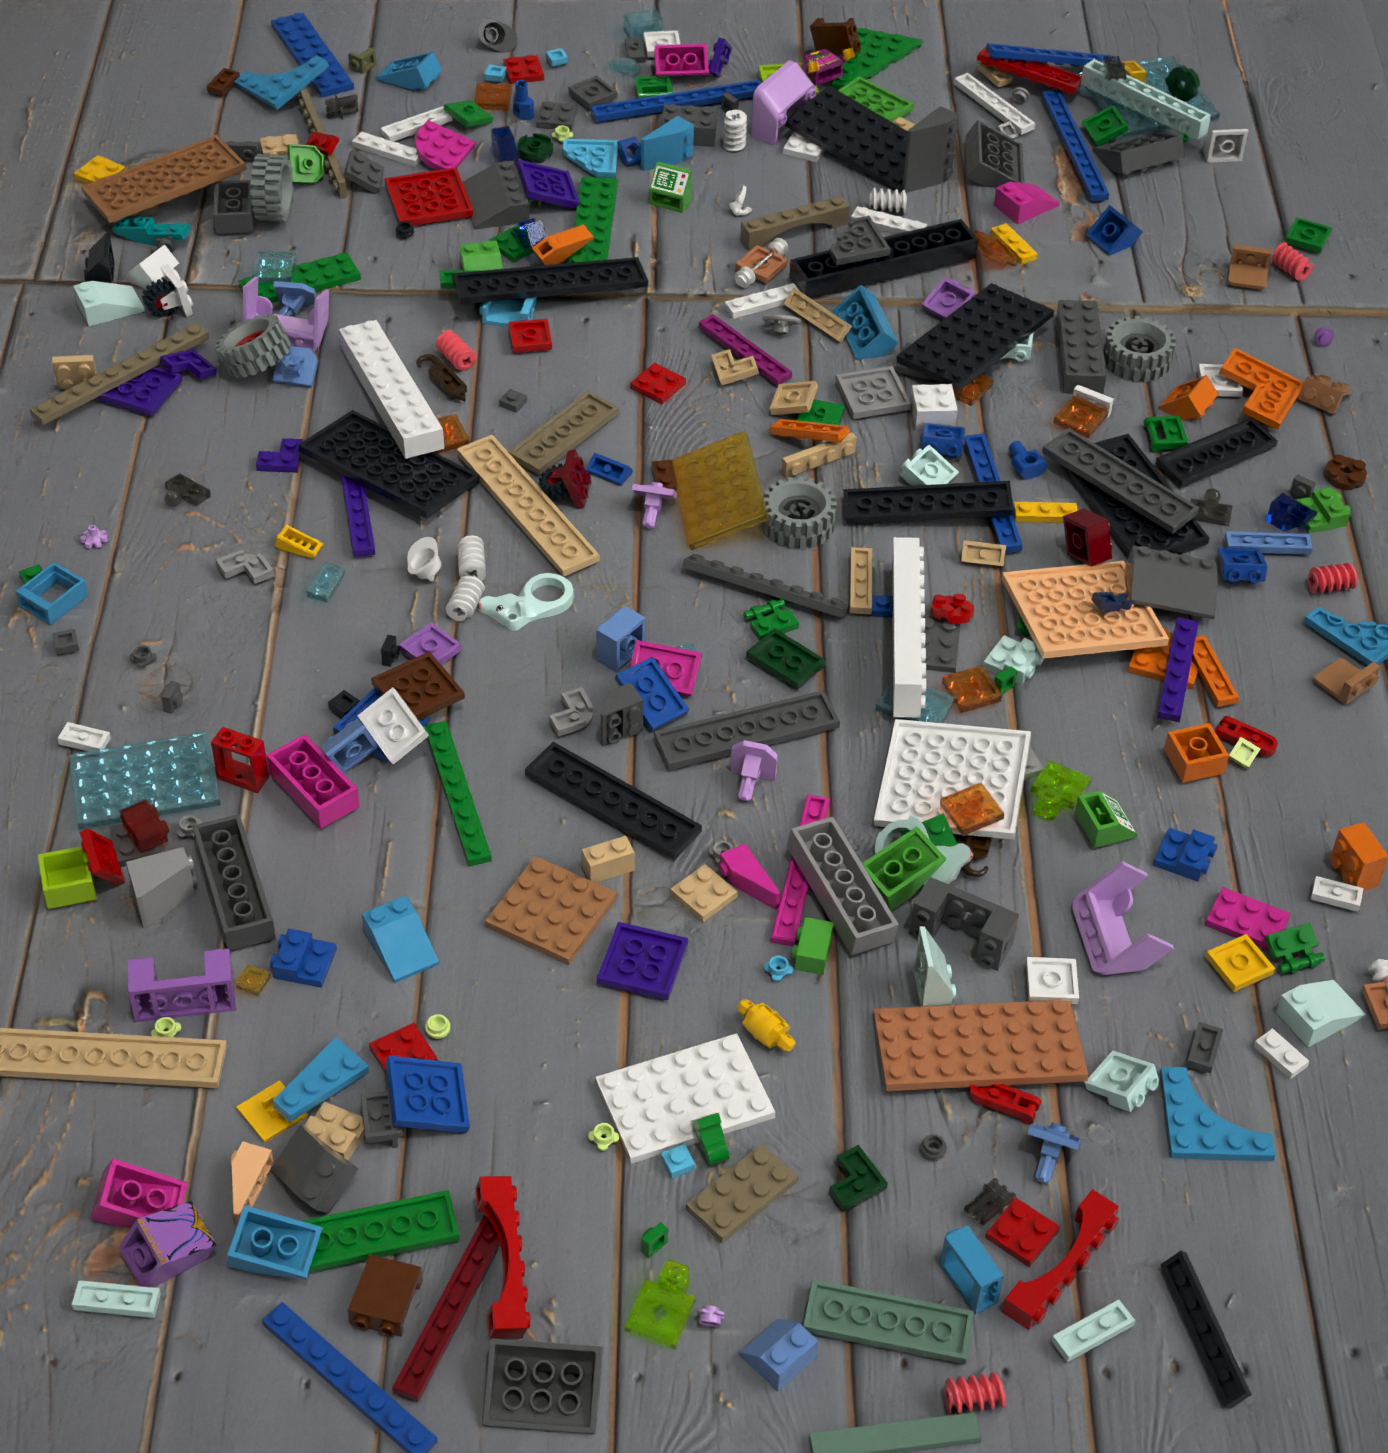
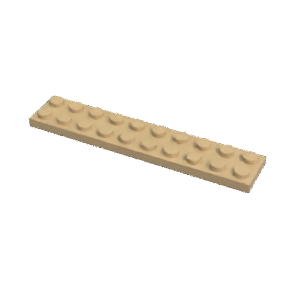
M493 435L457 448L459 458L472 472L480 475L479 481L563 577L600 561L598 552Z
M0 1028V1076L219 1088L227 1042L226 1040Z

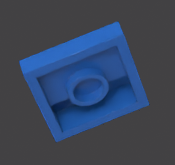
M925 423L921 449L923 450L930 445L939 454H945L947 457L955 458L962 456L965 428Z
M1218 548L1217 557L1220 562L1219 572L1222 580L1227 582L1242 580L1249 583H1258L1266 580L1267 563L1261 550Z
M1169 827L1153 866L1198 882L1201 874H1206L1211 862L1208 858H1213L1218 846L1214 844L1215 837L1194 829L1190 835Z
M288 928L286 935L281 934L279 938L278 948L280 950L278 954L274 953L271 957L270 967L273 968L274 978L322 988L337 950L336 943L316 940L312 938V933Z

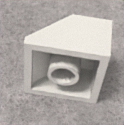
M1248 129L1212 130L1207 133L1202 147L1206 162L1242 161Z
M163 245L122 277L130 283L147 289L146 286H151L152 281L157 283V279L163 281L161 279L163 277L162 266L168 264L172 270H175L174 267L179 262L168 248Z

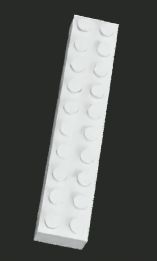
M377 320L349 325L339 329L343 353L405 459L444 449L443 428Z
M893 538V717L920 718L921 708H925V695H922V693L926 692V663H924L926 660V648H924L925 618H923L925 616V603H923L925 589H923L924 561L920 560H923L924 547H920L919 538Z

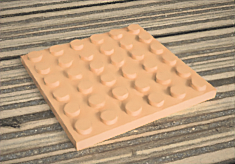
M1124 561L1105 562L1094 566L1084 564L1002 573V581L1043 659L1168 646L1169 638L1149 606L1133 603L1129 610L1120 609V611L1106 613L1100 611L1091 600L1094 592H1113L1114 595L1124 593L1128 595L1127 600H1130L1126 564Z

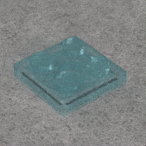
M258 251L252 278L258 277V282H291L297 261L296 253Z

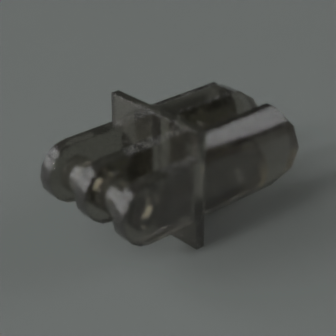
M1108 56L1104 57L1105 79L1111 81V79H1115V81L1119 79L1126 80L1125 63L1121 62L1120 57L1117 56L1116 59V56H1111L1110 60Z
M356 94L341 98L335 95V98L325 101V105H327L326 112H328L326 114L327 119L341 118L343 120V115L359 112Z
M997 1178L992 1179L988 1184L985 1183L983 1190L964 1207V1211L967 1214L972 1213V1218L976 1221L980 1220L979 1222L982 1226L997 1213L1001 1215L1003 1210L1016 1197L1014 1192L1010 1193L1007 1191V1186H1001Z

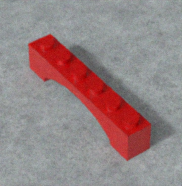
M480 1176L475 1187L477 1213H483L491 1223L500 1243L504 1263V1280L498 1303L491 1304L487 1313L489 1338L522 1339L526 1330L530 1328L531 1318L530 1313L526 1312L525 1309L528 1290L527 1286H523L522 1277L525 1275V1263L523 1260H520L522 1236L517 1233L520 1215L519 1211L515 1210L514 1202L517 1200V1188L512 1186V1176Z
M1092 1189L1078 1206L1075 1221L1079 1223V1235L1070 1252L1055 1268L1041 1277L1025 1283L1019 1280L1006 1296L1002 1313L1027 1330H1030L1035 1322L1040 1324L1046 1316V1308L1049 1304H1056L1062 1294L1060 1290L1064 1285L1070 1286L1077 1273L1075 1271L1079 1266L1084 1268L1091 1257L1089 1253L1092 1249H1099L1105 1239L1104 1234L1107 1230L1111 1232L1116 1227L1119 1218L1116 1217L1119 1206Z

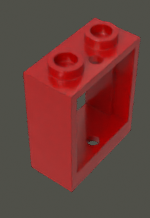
M222 727L211 741L217 779L258 794L269 779L264 741ZM232 752L248 757L250 765L234 760Z

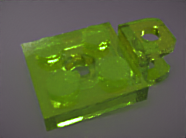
M1049 761L1031 787L1030 792L1038 795L1034 814L1047 820H1053L1061 811L1062 806L1073 810L1077 804L1078 796L1085 793L1092 778L1059 763Z
M668 1260L657 1279L658 1283L645 1278L624 1329L629 1333L676 1350L696 1302V1297L686 1293L690 1284L688 1266ZM663 1308L668 1315L656 1319L654 1311Z

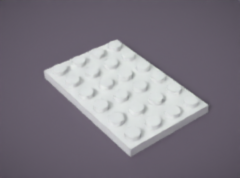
M737 1033L595 1077L597 1088L631 1164L660 1155L662 1152L682 1144L689 1146L698 1143L691 1120L719 1112L722 1121L720 1124L723 1133L726 1134L775 1118V1110Z

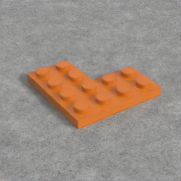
M1237 348L1233 349L1219 374L1227 379L1253 390L1241 412L1276 430L1282 424L1304 385L1303 381Z

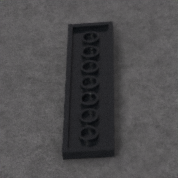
M1010 481L843 489L845 524L1013 516L1014 513Z
M552 742L525 768L526 776L673 860L702 832L701 824L555 742Z

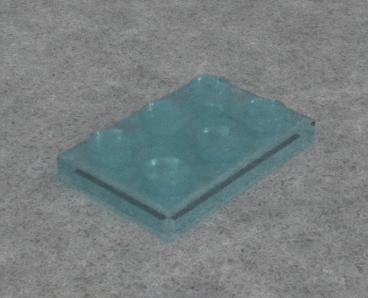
M893 676L876 704V711L893 716ZM926 687V692L922 693V695H925V708H921L920 718L896 717L902 720L944 723L954 705L955 697Z

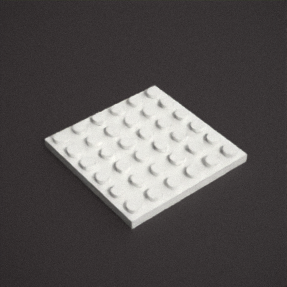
M895 719L874 817V826L886 827L889 823L896 820H908L909 815L923 822L944 813L953 834L1014 840L1031 731Z

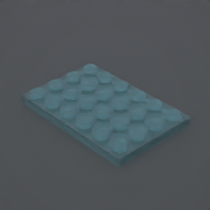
M208 732L69 755L79 830L221 805Z

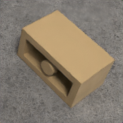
M626 836L582 849V869L587 879L595 883L635 871V852Z

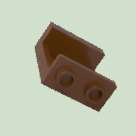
M817 18L810 25L816 51L826 49L830 53L840 56L844 50L853 48L855 55L861 50V42L858 38L854 18H849L844 23H824L823 18Z
M369 1254L348 1308L349 1323L360 1330L371 1329L379 1331L385 1336L396 1335L401 1337L404 1331L403 1322L415 1289L419 1290L423 1281L421 1267Z

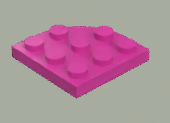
M427 120L418 130L415 138V148L419 153L418 157L435 170L458 168L475 148L476 143L430 120Z

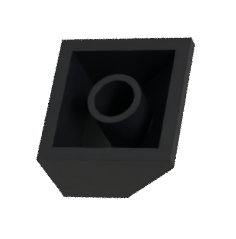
M106 233L89 249V256L85 258V281L114 283L115 261L110 233Z

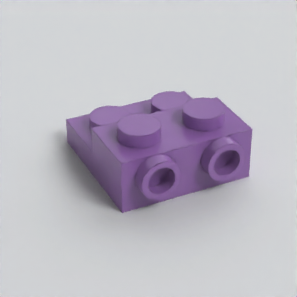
M944 277L922 303V307L924 310L944 320L964 303L976 296V293L969 287H963L956 280Z

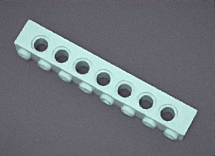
M1095 59L1084 65L1081 85L1088 87V89L1094 90L1105 97L1115 100L1119 104L1144 114L1146 117L1175 129L1177 132L1185 133L1197 141L1208 133L1211 114Z

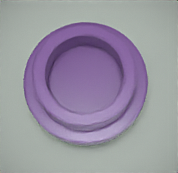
M1321 327L1315 332L1314 340L1319 346H1327L1334 339V333L1330 328Z

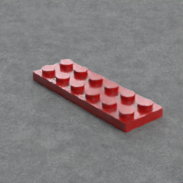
M986 46L977 56V61H980L985 66H994L1000 71L1012 72L1017 77H1026L1034 83L1040 82L1046 84L1049 88L1061 89L1066 94H1075L1082 86V76L1048 64H1042L1038 61L1025 62L1021 59L1011 61L1007 58L993 59L985 50Z

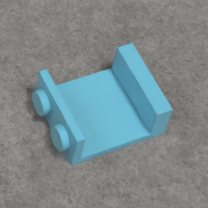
M536 297L526 298L525 301L511 299L481 303L479 313L482 315V323L509 327V322L531 320L536 308Z

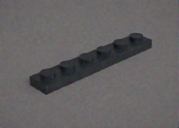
M1179 1251L1160 1265L1224 1407L1231 1409L1252 1394L1187 1253Z

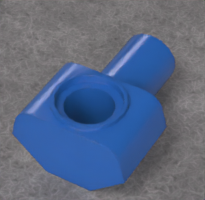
M524 80L516 81L513 96V114L519 119L531 120L534 118V100L528 96V83Z
M636 137L617 141L618 154L621 162L626 167L641 163V142H638ZM627 149H630L633 155H630Z
M1014 441L1010 444L1008 449L1014 456L1011 464L1022 477L1026 479L1038 477L1048 468L1046 461L1037 450L1027 451L1020 441Z

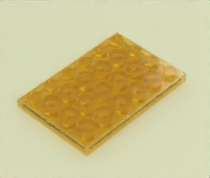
M746 430L671 460L677 485V496L691 550L770 520Z

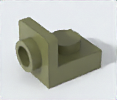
M369 47L359 55L352 52L348 54L350 69L364 74L377 65L375 49Z

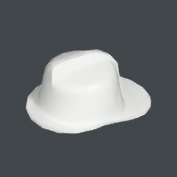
M421 538L411 546L407 556L408 572L410 574H415L420 579L434 581L435 574L441 568V560L438 556L437 543L434 538Z

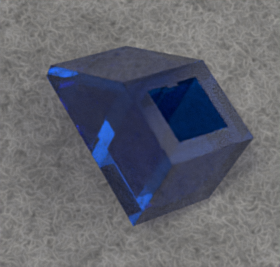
M509 126L491 129L492 149L499 162L514 161L516 165L519 156L514 135Z
M535 218L520 222L518 227L513 228V233L525 249L534 247L547 237L543 221H535Z
M1281 493L1271 502L1266 522L1282 531L1306 526L1318 512Z

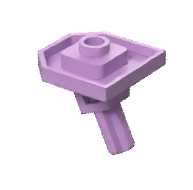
M651 482L650 485L633 484L632 491L635 494L646 497L643 526L647 529L654 528L657 514H660L663 499L677 500V492L674 489H667L663 487L662 483Z
M744 740L732 746L731 772L741 774L742 782L738 798L743 801H751L755 782H758L759 778L776 780L778 754L768 745Z

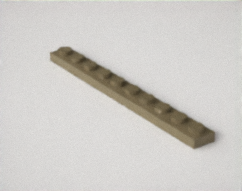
M305 86L295 97L296 100H299L300 110H303V116L307 120L308 129L311 130V134L313 132L326 134ZM334 152L332 155L323 154L324 167L326 171L328 170V176L330 181H332L334 191L338 192L340 198L347 197L346 181Z
M195 323L31 408V416L42 425H45L160 364L161 356L186 351L209 339V332L198 323Z

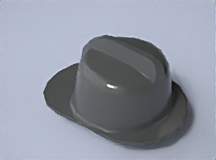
M492 18L484 19L478 25V37L486 46L503 53L511 51L516 46L517 35L508 25Z

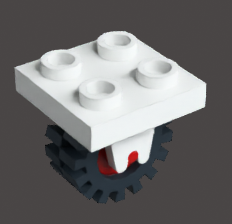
M168 264L162 266L161 270L164 279L163 281L157 279V283L152 281V286H146L147 291L144 290V296H142L143 304L156 317L157 315L163 317V314L169 316L168 312L174 313L173 308L177 309L178 307L186 317L193 315L191 308L193 302L186 293L189 290L185 281H180L177 271L172 270Z

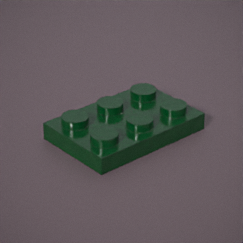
M775 628L746 651V658L797 690L819 672L826 663V659Z

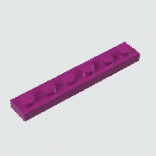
M714 314L698 322L700 330L726 349H730L738 358L744 359L754 356L759 373L776 386L792 378L791 370Z

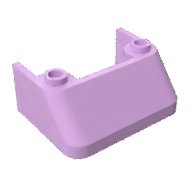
M787 61L761 83L753 95L751 136L774 146L777 145L778 129L787 121L786 110L791 106L800 109L816 96L815 86L796 62Z
M258 277L252 278L243 286V323L246 319H253L257 315L261 317L267 313L268 315L274 314L271 301L266 297L258 296ZM325 289L315 299V307L310 310L308 320L274 314L278 317L292 343L291 346L310 348L313 353L318 350L329 318L328 289Z
M1124 861L1118 863L1074 898L1072 904L1091 967L1095 972L1102 975L1146 970L1174 949L1172 944L1149 933L1145 934L1135 943H1131L1122 915L1133 904L1131 889L1145 880L1148 875L1146 872Z

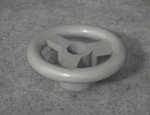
M767 314L763 316V321L774 324L773 332L788 334L789 325H799L801 323V319L795 316Z

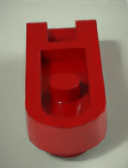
M1224 716L1219 722L1220 726H1217L1214 730L1220 740L1225 739L1234 744H1237L1240 737L1260 748L1258 754L1261 756H1271L1276 752L1278 742L1275 737L1232 717Z
M991 1084V1086L982 1087L970 1085L969 1095L974 1102L1017 1117L1025 1124H1032L1036 1117L1035 1111L1039 1110L1041 1100L1037 1096L1004 1084Z

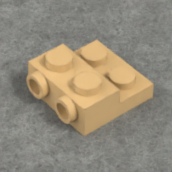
M296 134L260 138L262 154L287 155L288 144L299 145Z
M324 1102L315 1117L310 1116L304 1125L306 1129L347 1160L350 1159L365 1135L362 1116Z

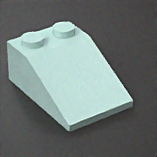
M98 281L83 282L73 286L77 306L88 327L145 311L132 286Z
M925 926L920 927L913 970L920 1006L952 1005V1000L956 999L955 984L950 982L952 978L951 966L946 964L943 952Z
M1334 980L1299 985L1281 995L1276 1010L1279 1017L1307 1047L1318 1043L1366 1016L1362 1009Z

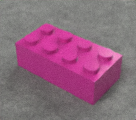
M306 734L266 755L269 774L320 829L360 807L358 788Z

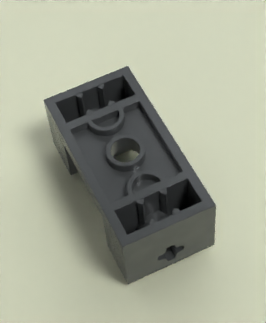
M929 877L913 903L909 933L918 938L919 928L925 926L934 939L942 924L946 923L953 928L960 929L979 938L976 962L998 971L1014 943L1019 914Z

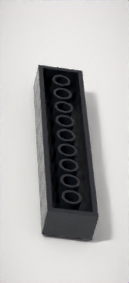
M962 219L883 237L890 247V255L836 265L830 256V250L790 259L789 278L800 292L813 299L857 288L860 285L865 286L976 259L978 239Z

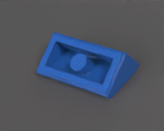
M595 452L586 468V472L621 486L633 472L630 466Z

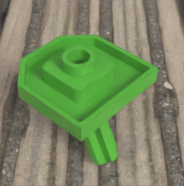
M287 145V155L291 162L293 182L316 183L324 175L323 154L314 145Z

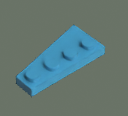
M335 1037L273 1100V1108L288 1122H291L368 1074L369 1065L340 1039Z

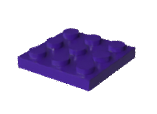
M518 160L516 168L527 198L577 209L580 201L569 171Z
M154 367L98 396L99 401L152 417L183 381L182 374L171 373L169 370Z
M618 922L597 976V984L668 1001L688 946V938Z

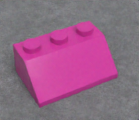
M707 44L654 45L656 76L709 75Z

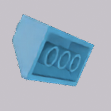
M862 285L857 287L833 310L836 316L852 326L845 337L856 359L862 360L885 356L899 344L876 296Z

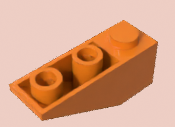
M581 225L547 236L532 247L543 265L560 264L593 240L594 237L585 225Z

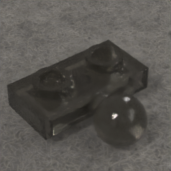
M180 473L165 482V489L168 492L165 494L164 500L170 507L178 506L181 503V498L197 506L211 497L209 489Z
M1216 489L1207 490L1204 494V500L1191 498L1190 501L1199 507V512L1194 517L1196 521L1229 526L1232 505L1218 503L1221 499V494Z

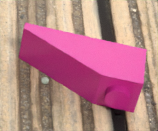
M746 844L720 853L718 870L723 878L726 877L732 886L771 908H779L780 891Z

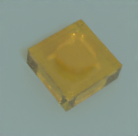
M247 964L236 981V988L259 996L271 978L270 972Z

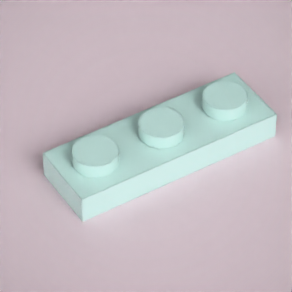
M79 1280L72 1307L73 1310L155 1318L161 1292L159 1288Z
M1117 1300L1052 1336L1051 1341L1068 1363L1133 1327L1135 1319L1121 1301Z

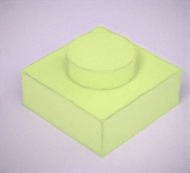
M1240 737L1228 758L1248 769L1259 753L1260 748Z

